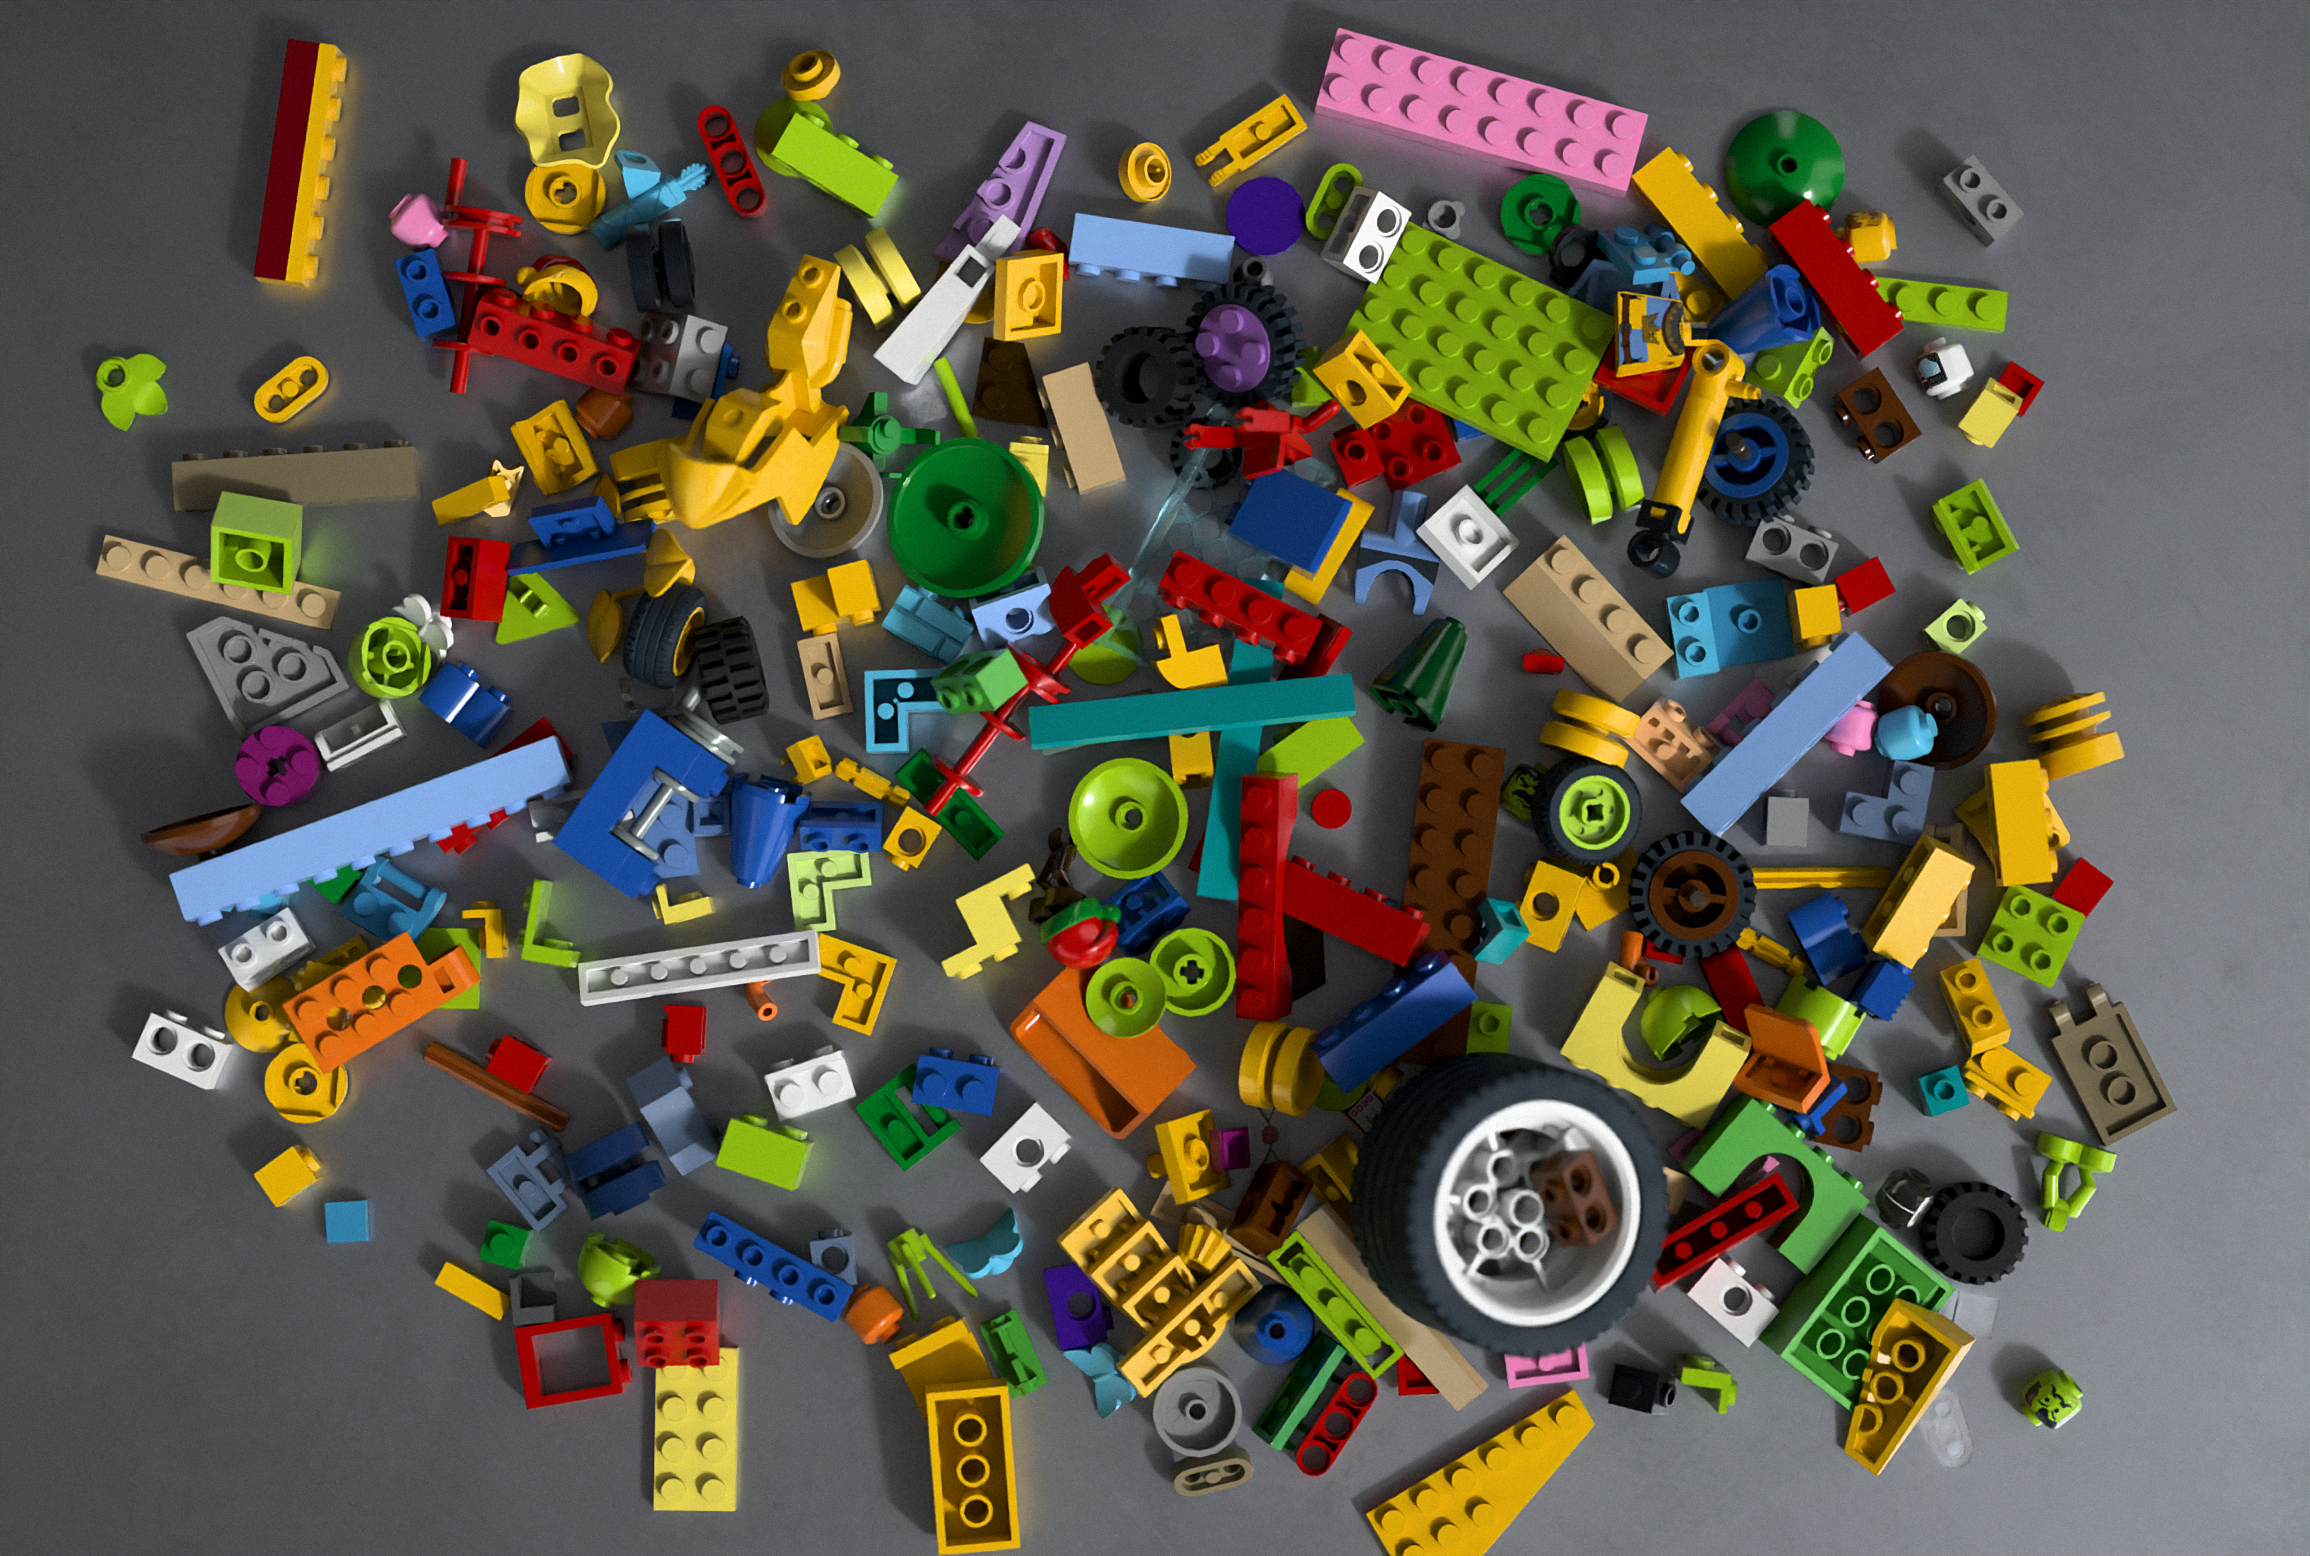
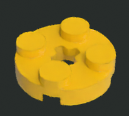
M560 164L551 167L538 166L530 172L527 178L525 200L529 210L539 224L551 232L569 235L590 229L589 224L594 219H598L603 213L607 200V190L598 169L589 168L581 164ZM564 183H570L571 189L577 192L576 198L570 199L569 204H562L561 198L555 197L556 190H562Z
M297 1043L281 1051L271 1061L265 1074L264 1086L268 1100L280 1112V1115L289 1121L307 1124L319 1122L336 1113L346 1097L348 1076L343 1064L324 1075L307 1046L303 1043ZM305 1071L311 1072L312 1079L317 1080V1086L310 1089L309 1095L303 1094L302 1087L296 1086V1079L304 1077Z

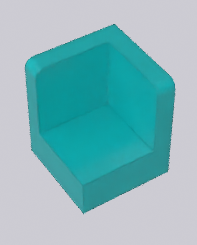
M1486 898L1477 907L1485 923L1481 932L1482 941L1472 950L1471 954L1474 960L1501 964L1530 935V932L1515 903Z

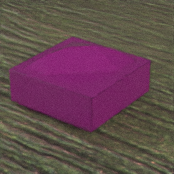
M1248 1127L1210 1130L1212 1171L1251 1167Z

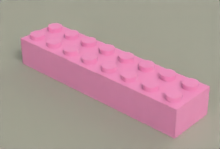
M1342 28L1337 29L1315 108V114L1526 173L1552 175L1560 178L1566 184L1623 199L1628 190L1649 115Z

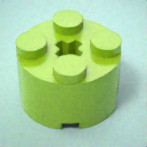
M1797 972L1774 1009L1777 1012L1810 1021L1817 1028L1823 1054L1832 1060H1835L1838 1054L1843 1055L1867 1013Z

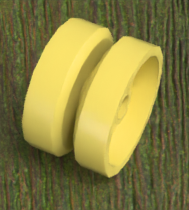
M882 225L864 235V245L873 259L869 263L865 261L859 249L852 244L833 254L845 275L842 279L860 310L865 309L878 331L895 321L896 313L887 296L893 294L900 307L909 313L924 298L911 272Z

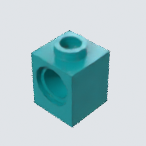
M1949 1064L1911 1078L1924 1116L1934 1117L1971 1104L1957 1065Z

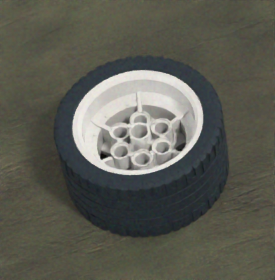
M1473 1052L1468 1055L1453 1056L1452 1060H1441L1436 1062L1434 1067L1428 1066L1420 1071V1075H1414L1408 1079L1404 1087L1400 1086L1392 1094L1391 1100L1387 1099L1380 1108L1382 1110L1380 1114H1376L1370 1124L1372 1126L1370 1130L1365 1132L1362 1139L1364 1141L1362 1148L1358 1149L1356 1155L1358 1159L1357 1165L1353 1166L1351 1176L1354 1179L1353 1184H1350L1349 1195L1352 1196V1202H1349L1350 1214L1353 1216V1220L1350 1222L1352 1232L1356 1235V1238H1354L1357 1250L1361 1252L1360 1259L1364 1267L1369 1269L1367 1273L1372 1281L1378 1284L1377 1288L1384 1296L1389 1297L1388 1301L1396 1308L1401 1309V1312L1408 1317L1415 1319L1425 1326L1488 1352L1513 1358L1517 1356L1532 1359L1534 1356L1544 1358L1550 1357L1551 1354L1560 1355L1566 1353L1567 1349L1575 1350L1582 1347L1584 1342H1592L1599 1337L1601 1332L1606 1333L1614 1326L1613 1323L1615 1321L1619 1322L1627 1314L1626 1310L1634 1306L1638 1301L1637 1296L1639 1293H1643L1649 1284L1647 1280L1649 1276H1653L1657 1267L1655 1266L1656 1260L1660 1259L1663 1251L1661 1245L1662 1241H1665L1667 1234L1665 1224L1669 1221V1211H1667L1669 1192H1666V1187L1668 1186L1667 1174L1663 1172L1665 1165L1662 1156L1658 1154L1660 1149L1656 1140L1651 1138L1652 1132L1647 1124L1642 1123L1643 1118L1635 1109H1631V1104L1624 1097H1620L1618 1092L1587 1075L1507 1053ZM1518 1128L1507 1143L1499 1133L1502 1130ZM1590 1148L1619 1223L1592 1246L1560 1248L1555 1237L1552 1244L1548 1247V1238L1545 1231L1552 1230V1226L1547 1214L1543 1215V1204L1532 1177L1529 1178V1168L1533 1162H1536L1537 1169L1558 1151ZM1496 1158H1499V1168L1492 1174V1163ZM1475 1191V1203L1469 1208L1468 1198ZM1489 1228V1239L1482 1245V1235ZM1526 1232V1242L1519 1249V1239ZM1493 1258L1500 1275L1486 1276L1480 1275L1475 1271L1487 1259Z

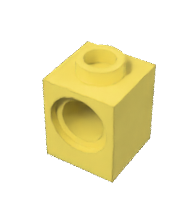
M1989 377L1962 414L1958 427L1963 430V435L1972 443L1977 445L1985 444L1992 448L2018 413L2023 399Z

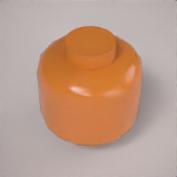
M591 387L576 401L575 408L578 413L574 418L595 440L600 436L606 440L612 439L633 419L634 412L628 404L634 398L626 390L620 397Z
M866 1284L860 1287L849 1297L845 1304L847 1310L844 1318L865 1344L871 1345L881 1341L884 1345H887L903 1330L899 1324L904 1318L905 1311L886 1287L882 1285L871 1287L870 1284Z

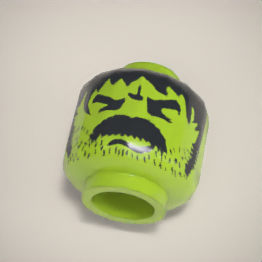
M1537 762L1534 767L1525 763L1518 764L1501 785L1500 795L1503 800L1500 805L1523 823H1526L1528 819L1532 820L1530 810L1532 807V795L1535 793L1534 790L1537 783L1541 781V777L1549 769L1540 762Z

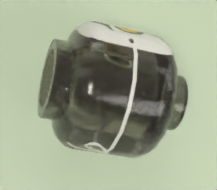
M1907 1167L1905 1170H1893L1874 1197L1875 1204L1880 1210V1219L1895 1229H1899L1901 1226L1907 1228L1917 1227L1935 1201V1194L1932 1190L1933 1182L1925 1174L1912 1167Z

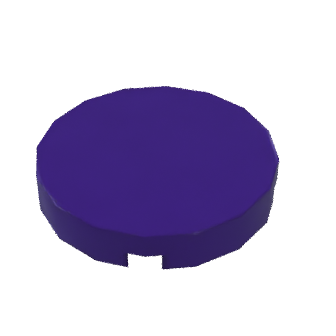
M1261 176L1246 181L1234 191L1227 205L1226 224L1230 236H1235V243L1241 249L1253 256L1270 258L1284 254L1297 243L1304 230L1306 211L1301 196L1292 185L1279 178Z

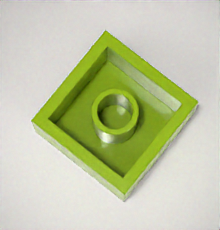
M222 491L211 524L210 581L291 595L301 563L303 505Z
M747 1111L742 1114V1117L736 1116L731 1118L715 1165L791 1191L799 1188L814 1141L806 1139L808 1132L786 1124L781 1126L780 1130L767 1126L768 1118Z

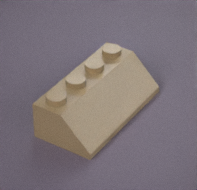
M1565 534L1502 591V594L1560 657H1565L1564 661L1596 696L1616 705L1674 654L1667 644Z

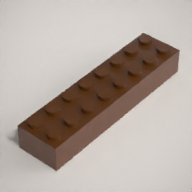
M1425 738L1422 744L1401 905L1405 904L1424 913L1421 921L1431 926L1415 964L1424 955L1435 953L1442 948L1474 992L1478 961L1474 960L1471 952L1481 940L1483 919L1477 907L1486 899L1506 749ZM1393 963L1391 980L1404 976L1409 970ZM1472 1003L1393 1061L1434 1067L1436 1062L1441 1060H1452L1453 1056L1465 1055Z

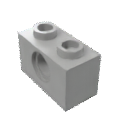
M1973 153L1934 187L1986 247H1989L2025 215L2022 209Z

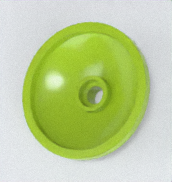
M1118 758L1098 765L1079 782L1069 805L1068 823L1073 843L1077 845V851L1088 864L1099 872L1114 878L1137 879L1160 871L1176 857L1187 835L1189 814L1187 802L1180 786L1166 770L1144 759ZM1132 809L1137 810L1140 814L1138 824H1132L1128 820V813Z

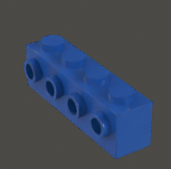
M1440 948L1435 953H1428L1421 957L1415 964V967L1404 976L1393 978L1387 982L1382 988V992L1370 1001L1357 1004L1350 1011L1349 1016L1336 1026L1332 1025L1323 1029L1310 1046L1319 1061L1346 1095L1478 997L1442 948Z

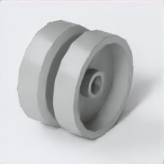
M1191 1363L1177 1367L1160 1383L1155 1392L1153 1419L1157 1433L1168 1447L1182 1455L1204 1457L1218 1453L1232 1442L1240 1428L1242 1405L1237 1387L1226 1373L1212 1365ZM1196 1403L1203 1405L1205 1408V1412H1202L1203 1417L1199 1419L1194 1418L1193 1413L1189 1412L1190 1407Z

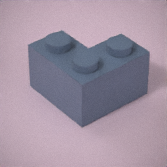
M1896 759L1888 761L1881 798L1851 791L1840 793L1833 832L1913 848L1922 834L1935 767Z

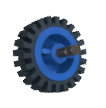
M1734 398V406L1728 408L1726 405L1696 496L1709 512L1712 511L1722 521L1727 518L1731 524L1740 526L1741 521H1745L1750 527L1757 526V519L1762 518L1768 524L1774 521L1772 514L1778 511L1782 517L1790 512L1786 507L1789 502L1792 501L1796 506L1802 500L1798 493L1800 489L1808 491L1811 483L1807 479V475H1814L1815 469L1811 462V459L1815 458L1814 449L1809 444L1811 440L1799 421L1783 405L1779 407L1774 400L1768 398L1765 403L1760 398L1756 400L1750 399L1749 403H1745L1742 398Z

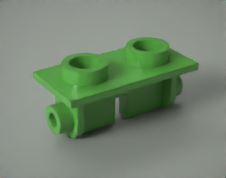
M1016 1308L979 1325L1002 1378H1006L1008 1391L1012 1399L1037 1390L1038 1387L1049 1383Z

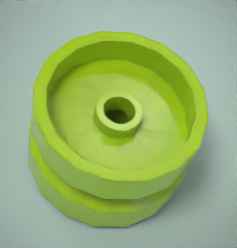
M1617 424L1596 431L1594 437L1596 453L1591 443L1583 436L1562 443V453L1575 496L1590 526L1611 518L1613 512L1611 497L1617 508L1624 514L1640 509L1643 499H1645L1636 461L1623 432Z
M1195 927L1176 930L1159 942L1151 953L1149 964L1162 977L1167 995L1165 1007L1172 1013L1188 1017L1207 1015L1222 1006L1233 991L1237 974L1234 956L1227 944L1210 931ZM1190 964L1196 965L1200 971L1198 978L1195 980H1188L1184 976V969Z

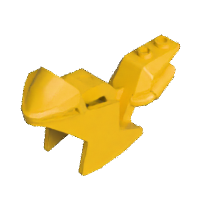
M804 254L786 292L767 321L766 333L764 335L766 338L764 343V361L770 373L774 375V382H765L755 392L739 388L721 396L718 402L706 398L693 422L685 443L679 447L668 442L657 453L660 478L671 509L683 524L691 528L702 529L776 497L787 523L797 526L814 503L836 457L840 444V426L846 425L849 416L846 406L836 407L825 403L821 398L820 390L821 387L835 379L842 363L845 364L852 323V305L848 301L837 297L841 267L838 264ZM763 436L777 437L754 467L748 471L742 469Z

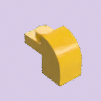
M1168 612L1155 616L1157 626L1152 627L1153 639L1158 651L1164 649L1165 655L1151 659L1150 662L1162 680L1183 690L1213 688L1229 683L1218 644L1210 642L1186 649L1177 614Z

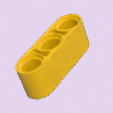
M1340 487L1336 494L1353 502V506L1313 581L1290 570L1283 582L1285 583V589L1314 606H1317L1375 509V506L1343 487Z

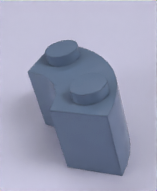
M665 1056L625 1079L640 1112L657 1136L668 1159L682 1176L719 1155L721 1144L718 1137L723 1135V1131L712 1113L705 1116L690 1090L695 1085L683 1065L676 1068L669 1057Z

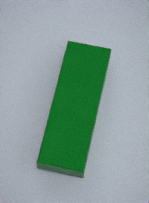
M922 747L893 775L924 806L946 776L930 762L929 758L931 755ZM960 786L937 816H933L976 862L1006 835Z

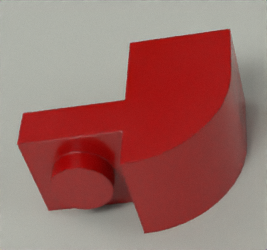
M1107 552L1089 562L1086 568L1079 573L1067 565L1058 574L1050 590L1049 609L1062 635L1082 650L1113 627L1100 602L1132 579L1126 567Z

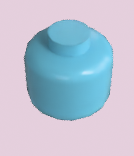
M1908 705L1881 716L1878 721V728L1874 732V740L1883 757L1890 758L1892 761L1896 759L1907 762L1930 753L1933 748L1934 737L1938 734V729L1930 713L1925 714L1918 706Z

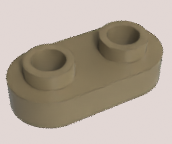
M1240 1447L1223 1448L1218 1453L1204 1457H1186L1179 1460L1171 1470L1175 1491L1186 1497L1200 1496L1243 1485L1253 1474L1250 1455L1245 1449Z

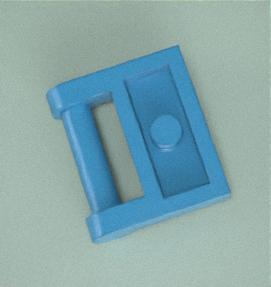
M381 854L374 856L376 863L367 867L366 873L341 909L340 915L384 942L406 930L415 946H417L447 898V892L436 886L430 888L392 866L390 859ZM383 878L421 900L424 904L420 911L417 912L377 889L376 886Z

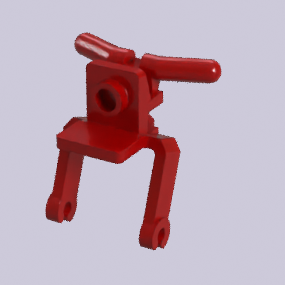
M1329 399L1308 416L1304 417L1290 414L1288 411L1278 410L1273 404L1265 400H1259L1253 408L1246 407L1235 413L1237 419L1245 417L1244 422L1237 424V427L1201 426L1196 423L1185 426L1182 430L1183 434L1192 433L1194 438L1185 440L1184 445L1191 450L1200 447L1244 448L1242 476L1250 480L1280 471L1283 466H1291L1296 461L1311 457L1312 447L1300 435L1315 431L1340 411L1341 406L1338 400Z

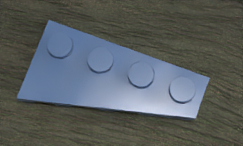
M661 716V718L673 725L667 720L668 716ZM638 719L601 723L612 756ZM655 776L632 807L636 818L662 783ZM675 791L643 837L644 842L659 853V858L656 862L660 864V867L656 873L661 876L660 879L699 875L696 840L692 835L691 801Z

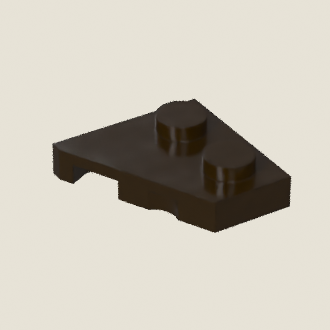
M985 337L971 413L972 418L1048 430V420L1037 390L1038 387L1025 344Z

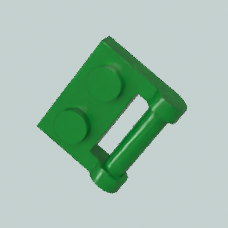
M913 1063L855 1107L904 1172L962 1128L957 1119H951L942 1107L920 1104L939 1129L929 1137L895 1092L904 1085L913 1095L917 1067Z

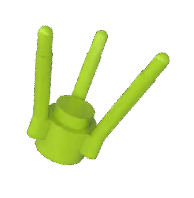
M912 1228L886 1244L891 1251V1254L887 1257L895 1268L907 1307L914 1322H918L920 1316L904 1267L906 1270L913 1269L929 1298H935L936 1296L928 1277L920 1265V1262L927 1258L924 1250L973 1298L978 1297V1291L938 1251L926 1233L919 1236L915 1228Z

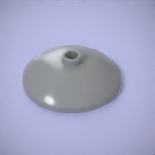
M840 441L836 457L814 503L797 526L787 523L776 497L768 500V513L773 530L781 542L801 556L826 560L846 555L859 547L870 536L878 523L884 500L881 476L875 464L865 453L848 443ZM840 501V508L832 513V505Z

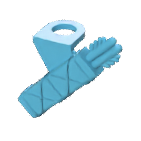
M617 150L614 161L621 171L628 200L623 201L617 207L599 216L598 219H594L589 224V228L603 249L613 247L614 244L619 243L620 240L625 238L626 224L652 222L677 204H681L680 202L687 199L683 192L686 190H697V187L702 186L701 184H706V181L709 180L708 176L712 174V170L708 168V163L702 162L699 164L696 162V164L692 163L691 167L687 166L686 170L682 169L681 175L677 179L673 177L671 172L659 179L661 172L650 157L634 150ZM625 158L637 160L642 164L633 163Z

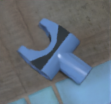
M1394 490L1386 531L1367 527L1363 528L1355 568L1354 603L1365 605L1368 589L1371 588L1374 580L1384 573L1395 572L1403 575L1410 583L1412 598H1415L1412 614L1423 616L1437 578L1440 557L1415 532L1424 524L1429 496L1412 491Z

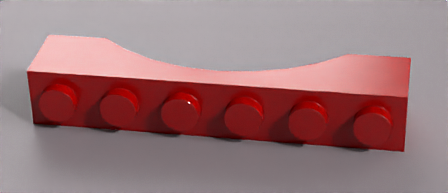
M1260 770L1242 775L1236 1018L1275 1021L1291 1014L1293 974L1288 961L1284 940L1283 883L1288 846L1297 816L1298 773Z

